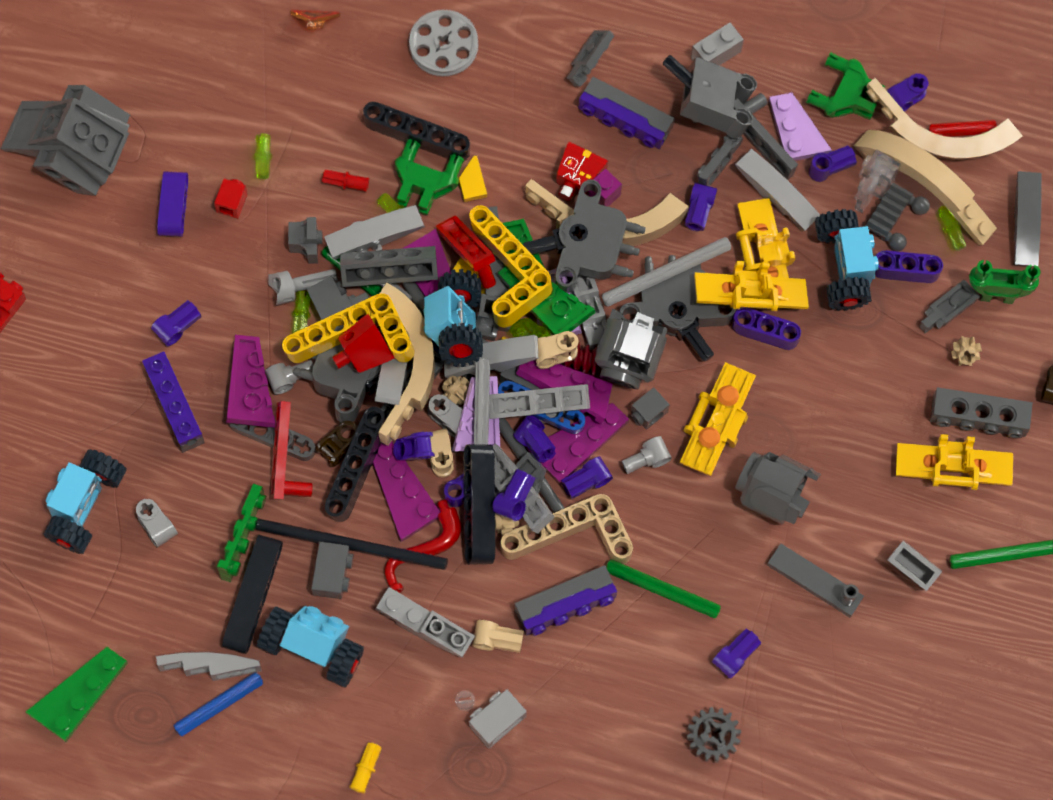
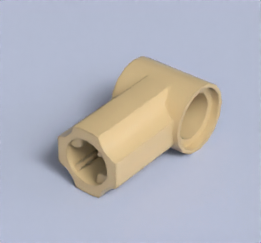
M478 620L472 646L481 650L491 651L495 648L520 653L524 631L500 627L491 621Z

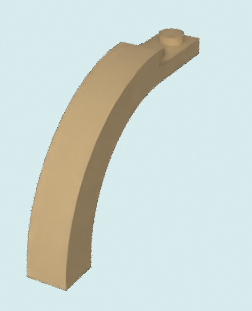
M876 78L866 85L868 96L874 102L879 101L883 106L882 112L889 120L892 118L895 120L888 128L896 136L912 142L934 157L949 160L976 159L996 153L1023 136L1008 118L994 129L980 135L965 138L941 136L915 123Z
M867 130L854 145L867 163H879L895 168L926 187L949 209L977 245H983L997 229L974 201L973 197L975 194L950 168L921 147L899 136L877 130Z
M531 179L525 185V195L528 201L534 205L538 204L549 217L557 218L556 229H559L562 222L568 216L573 215L574 209L563 203ZM670 193L655 208L637 217L627 219L628 222L644 226L646 230L645 234L626 231L623 243L637 246L663 236L675 228L687 216L689 206ZM575 234L578 239H582L579 234Z
M386 283L380 293L387 294L391 298L415 351L411 378L401 396L400 404L395 405L378 432L380 442L389 446L393 439L396 440L400 435L401 425L405 420L408 421L411 418L414 408L420 411L423 410L433 386L435 358L432 339H429L424 332L425 319L421 312L405 294L389 283ZM382 305L378 311L387 309L388 305Z

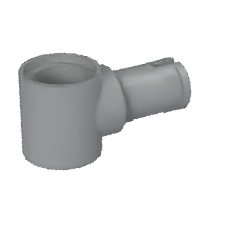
M311 360L292 367L290 365L285 366L284 363H278L267 368L265 373L273 393L277 395L291 390L296 380L302 379L293 374L294 368H304L312 371L314 365Z
M658 436L645 442L639 453L621 462L626 473L629 474L646 465L648 467L652 465L653 468L663 466L672 457L662 437Z

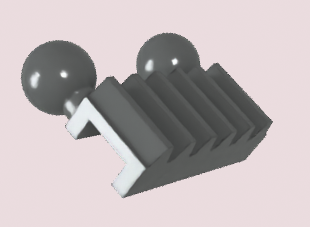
M895 183L891 184L866 226H868L870 231L881 236L880 240L887 241L893 251H902L907 245L906 237L901 233L892 234L890 233L908 204L911 205V209L915 214L924 215L929 211L930 203L927 198L922 196L914 197L913 193Z

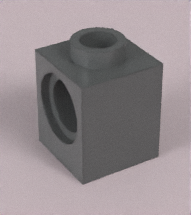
M653 387L632 404L631 417L637 425H643L647 430L668 413L670 404Z

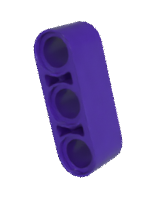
M163 172L157 225L158 236H183L188 193L187 172Z
M887 250L880 251L876 255L878 270L875 271V276L880 279L934 283L939 278L943 269L941 258L935 255ZM879 262H885L889 267H881ZM908 264L912 267V269L907 270L903 268L902 265ZM931 266L935 268L936 272H930L926 267Z
M747 307L738 309L734 314L732 328L738 335L785 350L794 349L799 342L801 329L794 322ZM745 318L749 321V324H741L738 320ZM764 325L769 326L772 331L765 332L761 327ZM784 333H791L795 338L787 339Z

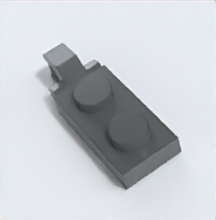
M594 30L572 62L573 69L567 76V79H569L574 87H581L587 80V75L598 64V60L603 52L608 49L610 42L615 36L610 30Z
M727 134L724 137L722 147L716 148L711 156V161L700 168L697 174L699 184L712 185L731 161L734 152L742 144V136L736 139Z
M964 279L929 306V309L925 312L927 317L921 321L919 327L924 333H927L935 325L938 329L946 326L978 301L980 296Z

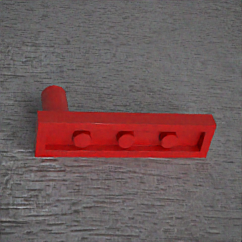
M456 215L435 226L438 234L475 272L477 271L483 288L493 287L496 284V280L490 264L496 260L493 253Z
M287 401L277 402L270 488L271 500H282L284 495L311 497L312 495L311 482L285 480L291 402Z

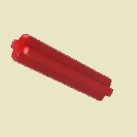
M995 120L937 123L930 124L928 131L945 137L980 135L997 127V122Z

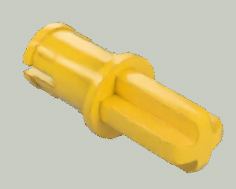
M375 743L367 744L360 763L356 764L358 769L349 787L350 789L359 793H365L371 774L375 773L374 767L381 752L379 745Z

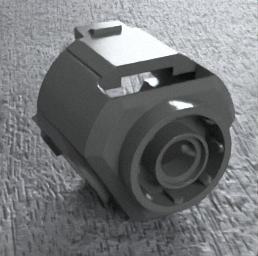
M612 309L595 356L597 365L602 368L600 377L614 384L638 390L641 382L649 383L654 380L667 342L665 337L667 328L653 326L654 318L638 312L632 323L621 320L623 314Z
M753 452L740 474L735 489L742 492L740 497L742 505L782 525L785 521L795 524L798 517L802 518L810 501L800 496L808 477L817 481L821 474L814 471L813 468L803 465L783 454L778 456L768 452L760 455Z

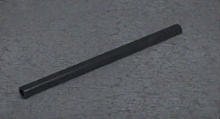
M260 518L256 523L257 531L314 543L325 542L347 545L349 550L441 570H446L448 558Z

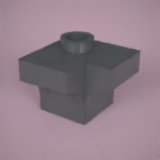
M307 217L306 220L301 222H289L288 245L290 253H301L307 257L309 264H318V244H323L322 230H318L316 217Z
M481 294V301L475 309L476 327L482 333L483 339L495 341L497 331L508 332L510 326L503 328L495 323L492 305L499 297ZM504 310V311H501L499 314H500V315H505V314H507L509 311Z

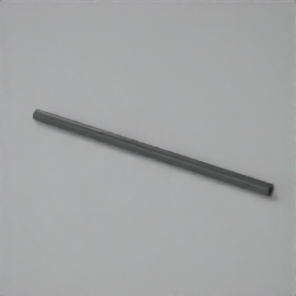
M414 281L404 282L405 290L411 295V299L425 318L423 312L425 308L424 295ZM468 373L463 375V377L470 382L471 377H475V375ZM505 417L499 418L500 433L520 461L527 453V450L515 439L514 431ZM544 477L539 492L553 513L564 509L565 507Z

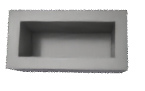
M728 23L693 45L691 59L694 60L696 57L720 66L742 51L744 39L734 26Z
M904 540L888 558L890 563L926 591L942 573L941 569Z
M505 690L503 693L499 691L489 699L490 704L486 708L482 709L480 707L470 716L469 727L488 749L527 717V711L508 690Z

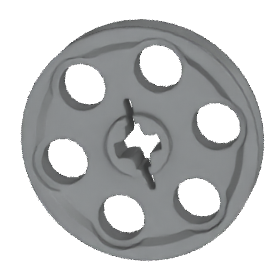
M451 10L432 11L422 16L411 30L409 38L411 56L421 69L437 76L458 74L468 68L477 55V31L472 22L458 12ZM442 18H449L452 23L448 27H443L439 24V21ZM422 27H428L431 33L427 36H422L418 31ZM466 29L470 31L471 35L468 38H461L458 32ZM448 39V45L440 46V41L444 42ZM424 47L430 53L422 57L417 54V50ZM460 50L469 52V56L465 59L458 58L456 54ZM439 59H445L449 64L445 68H439L436 62Z

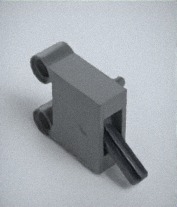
M672 55L665 58L663 65L684 84L680 115L692 119L694 123L700 122L726 132L732 138H740L751 125L753 117L744 108L734 110V100L738 98L744 104L757 88L756 80L749 74L737 73L699 57L693 60L688 69L681 65Z

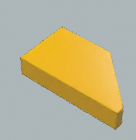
M473 156L459 177L464 202L487 197L477 156Z

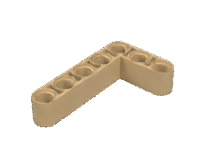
M604 494L595 495L553 513L555 517L538 533L541 536L538 540L534 541L528 538V534L534 532L528 524L504 534L501 539L502 555L507 559L513 560L592 526H596L612 560L626 564L631 559L633 550L631 540L612 500ZM603 504L607 507V510L605 512H598L595 506ZM580 513L584 515L585 519L578 522L572 516ZM559 523L563 528L560 531H554L550 528V525ZM612 525L618 531L610 534L606 532L605 527ZM512 541L517 543L518 547L515 550H509L505 546L506 543ZM617 547H624L628 553L618 555L615 549Z

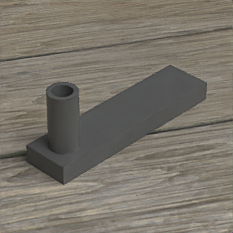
M759 93L744 104L737 98L734 100L733 109L744 108L752 115L766 106L768 102L766 97ZM752 115L753 121L745 131L744 136L787 180L793 177L798 164Z
M783 544L779 545L767 564L773 570L851 618L864 595L859 593L855 585H846Z

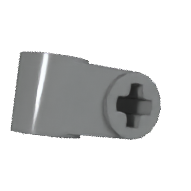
M438 394L434 395L429 401L428 415L443 429L447 428L448 434L455 438L463 408L458 407L446 396ZM440 405L443 406V410H442V409H439L438 411L434 410V409H435V406H436V407H439Z
M143 499L137 504V518L157 548L178 534L172 522L163 514L153 500ZM146 509L149 512L152 511V515L148 516V514H144L143 511Z

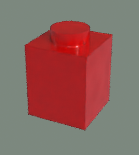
M223 179L214 202L216 213L239 219L248 195L246 185L237 179Z

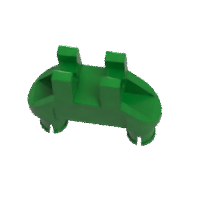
M830 52L825 66L842 72L844 77L834 96L830 98L812 89L806 103L825 110L826 115L830 117H841L854 113L871 120L876 104L861 96L869 97L866 93L868 90L866 85L872 80L868 78L859 60L854 58L847 60Z
M408 139L402 155L394 161L402 184L397 197V206L406 208L412 194L415 193L422 196L418 208H420L419 213L428 216L434 200L450 193L458 186L459 179L457 176L464 163V159L458 156L456 160L455 154L450 155L449 162L443 172L414 163L421 145L417 141H414L412 145L413 140Z
M981 260L969 273L971 286L981 294L980 301L990 302L994 296L1004 297L1003 303L1013 304L1015 299L1027 296L1036 290L1039 285L1041 271L1037 265H1034L1033 269H1031L1032 264L1028 265L1023 271L996 269L992 267L991 262L986 260L985 264H983L984 260Z

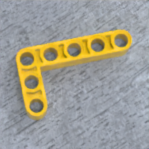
M475 206L469 214L472 230L520 281L499 297L492 305L495 323L503 328L509 327L551 295L553 290L551 275L486 206ZM478 219H486L483 222H477ZM495 234H499V235H500V236L497 237V238H492V236L495 235ZM509 250H515L512 254L506 253ZM524 266H530V267H531V268L528 269V270H522V269H521V268L524 267ZM539 282H545V283H546V284L543 285V286H537V285H536V284L539 283ZM521 296L528 297L527 299L522 301L518 300V298ZM504 310L509 311V312H508L507 314H505V315H500V314H499L501 311H504Z
M383 293L376 294L290 334L282 343L283 350L289 360L293 363H301L340 345L339 336L353 326L359 316L369 313L376 327L380 326L389 348L397 361L408 362L415 353L391 298ZM382 305H388L387 309L378 311ZM344 325L341 331H334L337 326ZM391 325H398L395 330L388 331ZM322 336L319 341L313 342L314 337ZM407 345L405 350L397 351L399 346ZM294 346H300L299 350L291 352Z

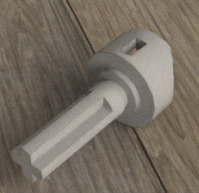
M334 269L293 279L288 271L269 274L268 285L277 293L276 305L295 301V291L306 290L330 276H333L337 282L338 279Z

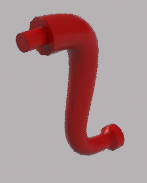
M446 500L439 501L437 505L441 512L438 514V519L443 528L442 534L433 540L407 548L406 550L437 555L450 549L457 542L461 532L460 519L456 508L449 507ZM389 559L385 566V578L390 588L401 593L404 588L401 583L397 582L395 569L405 562Z

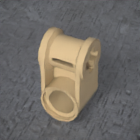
M565 331L549 337L538 338V359H536L538 368L546 369L574 360L578 354V337L576 334Z
M447 428L431 431L433 432L431 447L435 457L430 458L434 474L441 478L450 476L454 470L450 439Z

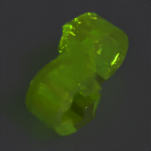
M522 318L516 321L509 330L514 338L536 335L538 338L552 336L546 327L539 326L530 318Z

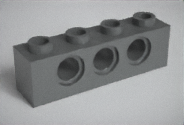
M435 246L340 253L342 287L438 280Z
M937 387L933 395L930 422H934L941 427L952 425L959 426L960 429L966 431L978 429L984 430L985 433L991 435L1003 433L1008 434L1011 438L1026 437L1030 430L1033 402ZM952 407L960 408L963 414L954 413ZM976 411L984 412L986 418L978 417ZM999 415L1008 416L1010 422L1001 420Z

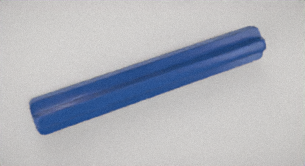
M257 672L253 673L175 723V730L180 736H184L263 684L262 678Z

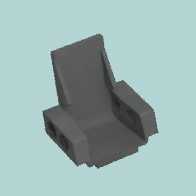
M68 85L61 101H21L1 149L5 152H16L37 157L33 164L35 168L78 194L97 195L100 185H104L109 174L113 173L129 136L127 131L130 124L127 122L130 114L86 85Z

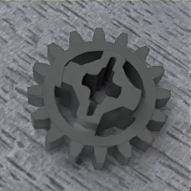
M710 707L708 714L704 710H700V718L692 717V722L695 725L689 724L687 730L692 732L686 737L687 740L693 741L689 747L690 750L697 748L696 757L704 754L705 762H708L710 757H714L715 763H718L720 756L727 760L729 758L728 751L735 754L736 748L733 745H740L741 742L740 739L736 738L742 733L741 730L735 729L739 723L738 720H730L732 713H728L726 716L723 715V708H720L718 713H714L713 707ZM713 719H714V720H719V721H721V722H723V723L720 724V723L714 722ZM702 724L704 733L701 734L700 737H698L697 731L699 726ZM711 730L713 733H719L717 739L714 736L709 737ZM730 733V742L726 746L724 736ZM705 746L712 747L715 749V751L709 750L705 748Z

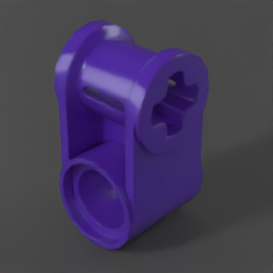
M916 73L899 84L890 87L887 92L905 112L925 98L929 85L928 79L923 74Z
M418 432L397 439L393 446L395 458L397 460H422L435 457L431 447L433 432Z

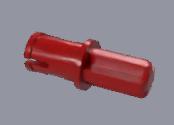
M324 170L323 183L341 186L344 190L351 188L367 192L369 187V177L351 175L348 171L341 173Z

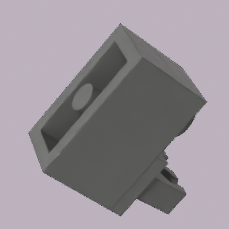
M333 276L307 289L321 320L370 298L366 292L357 297L354 294L348 296L346 288L342 287V281L337 282Z

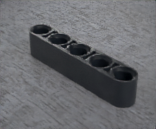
M369 102L364 106V124L372 131L404 143L411 139L413 140L412 145L414 141H417L421 145L420 149L450 159V155L455 154L456 160L460 156L466 161L470 156V140L464 134L378 102ZM371 114H378V115H379L377 118H370V117H369V115H371ZM392 122H399V123H401V124L398 125V126H392V125H390ZM414 130L422 131L420 134H413L411 132ZM442 138L443 141L438 143L434 142L433 139ZM457 146L465 147V149L461 151H458L454 148Z
M370 407L364 412L325 502V511L336 522L346 521L350 517L378 452V448L381 445L378 432L386 421L387 416L379 407ZM381 416L378 424H371L373 417ZM365 438H372L370 445L366 447L361 446ZM356 460H362V465L359 468L352 469V464ZM345 483H353L352 488L350 490H342L343 485ZM337 504H343L342 511L334 514L333 508Z
M467 444L464 448V555L468 565L493 564L495 560V512L493 510V502L495 500L494 448L491 444Z
M258 535L223 638V648L244 654L248 653L280 558L283 541Z

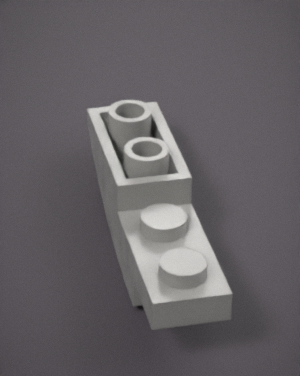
M388 587L375 609L397 622L396 625L461 658L475 637L438 613L428 611Z

